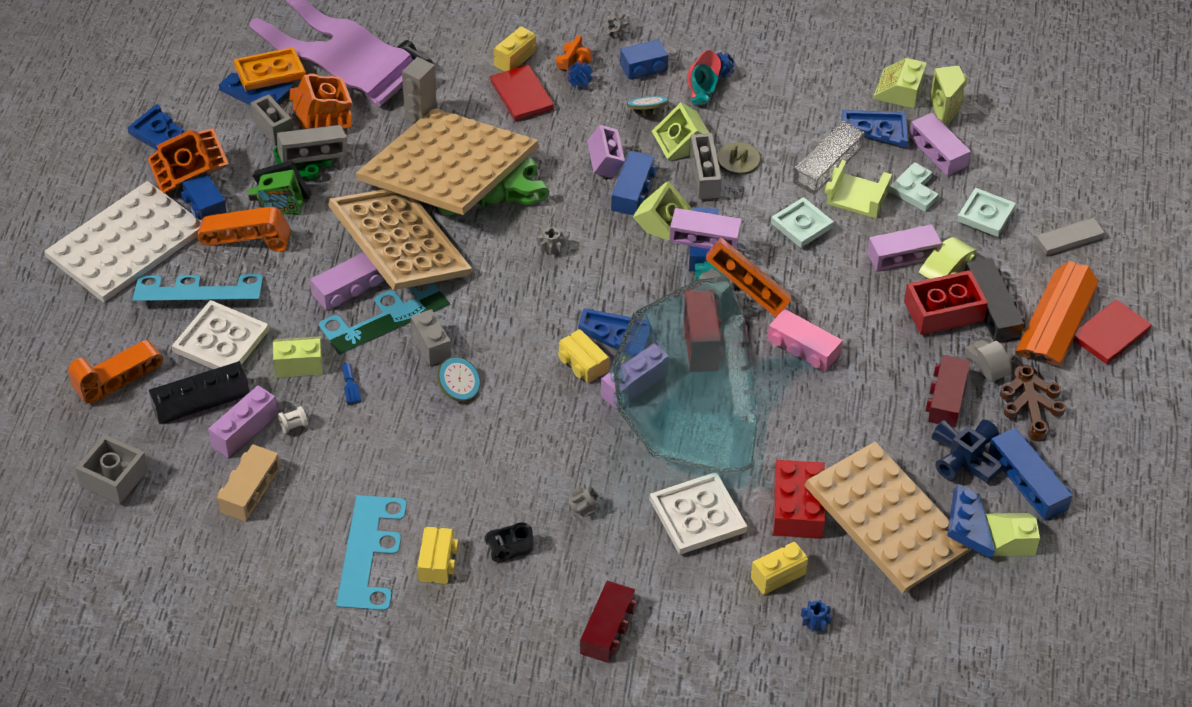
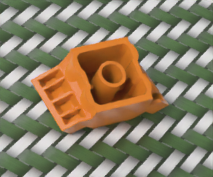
M317 74L303 75L299 86L290 89L289 101L293 100V110L299 123L298 128L302 127L303 130L341 125L343 129L351 127L352 114L350 107L352 100L343 78L337 76L325 77Z
M214 128L198 132L191 129L157 145L158 150L147 158L158 187L165 194L172 193L177 188L183 187V181L207 173L209 176L214 171L221 170L229 164Z

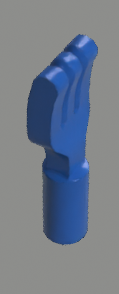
M344 363L342 370L344 380L347 382V385L344 387L347 404L361 402L359 387L353 383L354 377L351 364Z

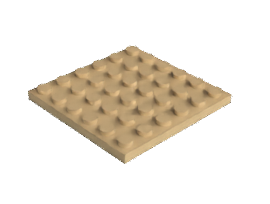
M434 108L357 171L356 176L359 181L464 215L539 147L537 139Z

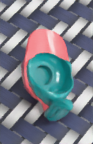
M711 50L704 51L688 70L687 84L692 91L691 103L697 106L704 105L710 101L708 95L715 91L716 83L718 82L721 61L717 54Z

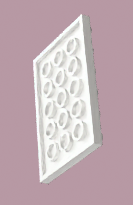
M146 181L44 251L45 257L104 303L137 280L138 277L143 276L194 240L198 235L202 221L194 218L192 213L153 184Z

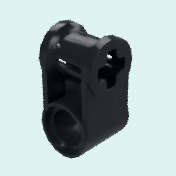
M519 522L501 529H494L488 532L484 538L486 544L490 546L492 551L491 558L495 562H503L509 558L528 554L534 547L532 527L525 522Z

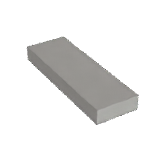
M1091 218L1036 235L1035 242L1045 256L1102 239L1105 232L1097 221Z

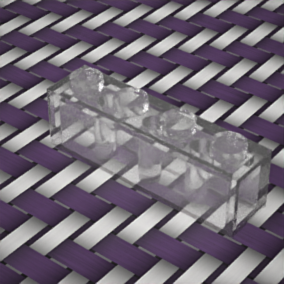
M845 121L838 127H834L825 139H821L813 151L810 150L806 157L794 166L793 184L815 195L831 179L834 168H838L842 160L847 163L863 148L865 132Z

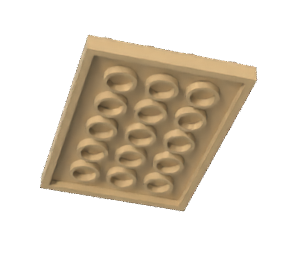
M383 189L331 198L329 200L328 206L393 291L470 275L471 266L416 199Z
M876 441L811 477L804 485L902 594L971 551V548L947 536L949 519Z

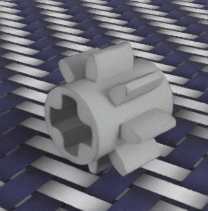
M612 11L611 17L605 16V19H607L606 24L602 26L608 29L607 35H611L614 32V36L619 37L620 32L627 33L625 28L629 22L625 21V14L618 16L617 11ZM614 21H617L616 24L618 25V28H614V27H615Z
M554 227L543 229L542 236H538L540 251L550 255L561 252V246H565L563 231H559Z
M585 484L571 491L573 497L569 499V503L576 514L583 513L584 516H587L598 509L596 504L600 502V498L593 487L586 489Z

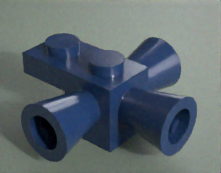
M984 419L981 420L975 430L967 426L958 433L946 420L940 422L932 434V440L951 447L949 455L936 461L935 466L939 474L945 479L953 480L961 467H964L985 483H989L1003 467L1001 462L984 451L985 445L990 443L993 437L999 435L997 427L991 421Z

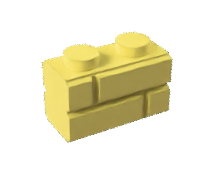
M519 27L515 30L514 33L494 48V65L504 72L519 67L536 52L535 33L524 27Z
M579 329L572 333L571 336L568 335L560 340L559 359L564 364L568 363L578 378L582 377L587 383H591L598 376L601 377L609 371L610 358L582 330Z
M424 528L417 567L418 580L420 582L431 583L434 581L435 583L447 584L449 574L454 575L455 560L452 559V555L458 553L459 540L454 539L453 529Z
M792 542L786 545L785 548L782 547L753 561L751 579L761 593L765 595L806 575L808 558L798 544Z

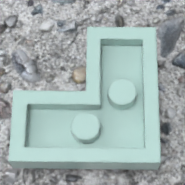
M915 162L890 185V193L924 212L938 200V193L924 186L931 179L932 171Z

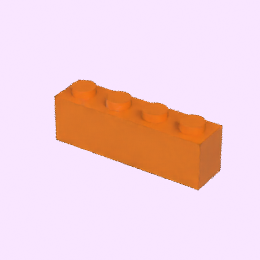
M722 237L706 254V260L775 317L790 303V293Z

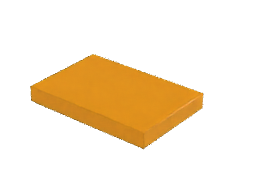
M294 47L233 60L234 67L245 91L300 80L303 75H306V71Z

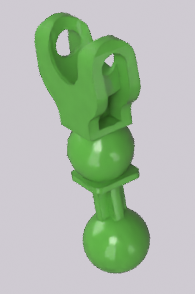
M526 158L479 201L481 207H485V203L497 204L503 198L505 202L515 201L523 205H532L544 201L549 195L546 183L542 180L530 181L537 174L538 166L532 158ZM437 207L439 211L445 215L450 216L457 214L455 212Z

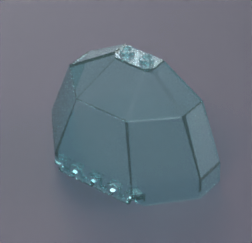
M728 276L695 280L633 312L613 360V368L610 371L611 380L615 382L616 392H614L613 397L615 405L618 406V412L652 457L719 474L744 472L752 468L757 432V416L752 412L757 410L755 393L747 394L746 391L754 389L752 370L744 371L743 366L751 365L749 346L741 347L740 344L748 342L746 325L741 326L744 322V314Z

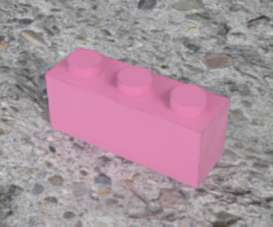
M786 309L769 325L768 341L773 345L779 346L790 352L793 356L799 357L824 372L841 355L843 340Z

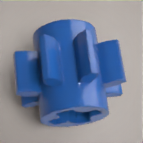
M719 52L717 56L720 58L721 68L718 77L722 75L723 78H726L734 72L732 68L736 64L729 53L723 55L722 52Z
M576 62L567 71L570 75L568 81L574 88L577 85L581 88L585 87L593 79L591 76L592 68L586 62L583 65Z
M809 600L807 608L801 609L802 625H807L811 632L825 631L826 624L832 623L831 606H826L822 600L813 602Z

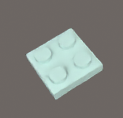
M975 188L958 214L957 221L998 237L1013 213L1016 203Z
M804 197L771 217V224L800 248L832 229L834 221Z

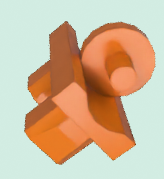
M576 36L573 42L565 43L563 46L565 55H558L555 60L559 70L568 71L576 62H579L581 65L585 62L587 64L591 62L593 58L589 47L583 46L582 36Z

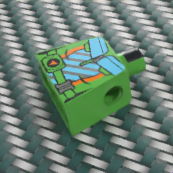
M294 170L262 175L258 188H249L248 191L249 200L261 201L263 207H275L282 214L287 215L301 214L304 198Z

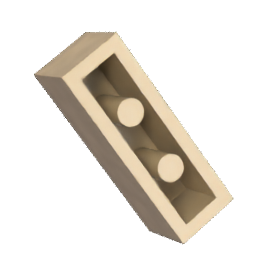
M252 444L248 452L242 455L237 469L231 472L225 487L221 488L218 492L217 501L220 513L245 522L248 520L281 468L278 453Z

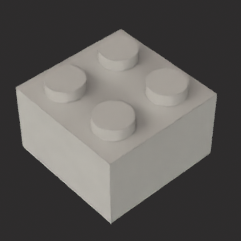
M104 434L75 469L81 487L121 504L147 473L148 466L145 452Z

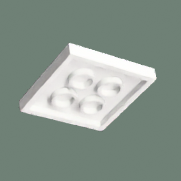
M210 300L172 345V351L211 369L238 361L242 365L269 332V324Z
M717 472L650 494V502L679 555L747 532V525Z

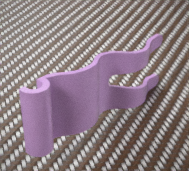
M306 0L285 1L313 29L321 34L332 36L331 40L327 42L300 41L286 35L259 18H255L250 22L251 29L274 49L281 50L294 47L299 59L314 62L332 76L343 78L347 86L365 92L369 100L377 107H381L403 87L402 71L413 61L411 54L404 49L392 47L382 42L354 21L328 17L315 9Z

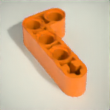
M263 207L206 216L202 219L197 239L203 245L212 246L263 238L269 249L282 252L287 247L291 229L279 209Z
M144 340L94 367L85 358H77L69 365L68 373L73 389L85 403L92 404L157 369L163 362V356L150 341Z

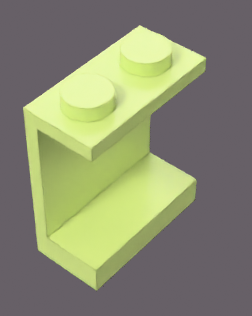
M842 160L839 167H835L833 170L832 182H827L824 192L827 195L826 204L877 218L890 190L892 174L883 172L879 183L845 174L846 161Z

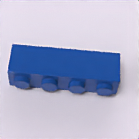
M1013 428L991 439L988 454L1003 464V472L1044 521L1069 509L1072 499L1070 489L1057 478L1055 471L1046 465L1041 455L1035 452L1029 445L1024 435H1021L1016 428Z

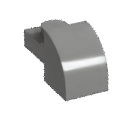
M980 340L965 347V355L976 362L979 366V373L992 382L1012 374L1008 355L998 341L988 343L985 340Z

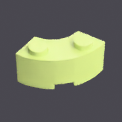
M951 237L942 243V248L939 252L934 250L919 273L929 279L959 273L965 270L966 262L975 261L977 250L956 237Z

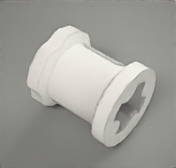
M302 406L286 414L278 413V419L285 434L289 433L290 429L308 426L307 417Z

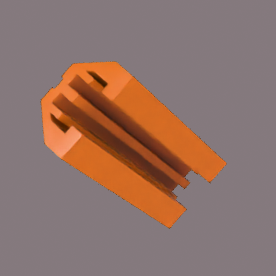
M1068 261L1054 271L1015 351L1016 355L1030 358L1032 353L1038 357L1044 355L1047 363L1061 367L1097 291L1098 279L1089 266L1078 265L1075 262Z

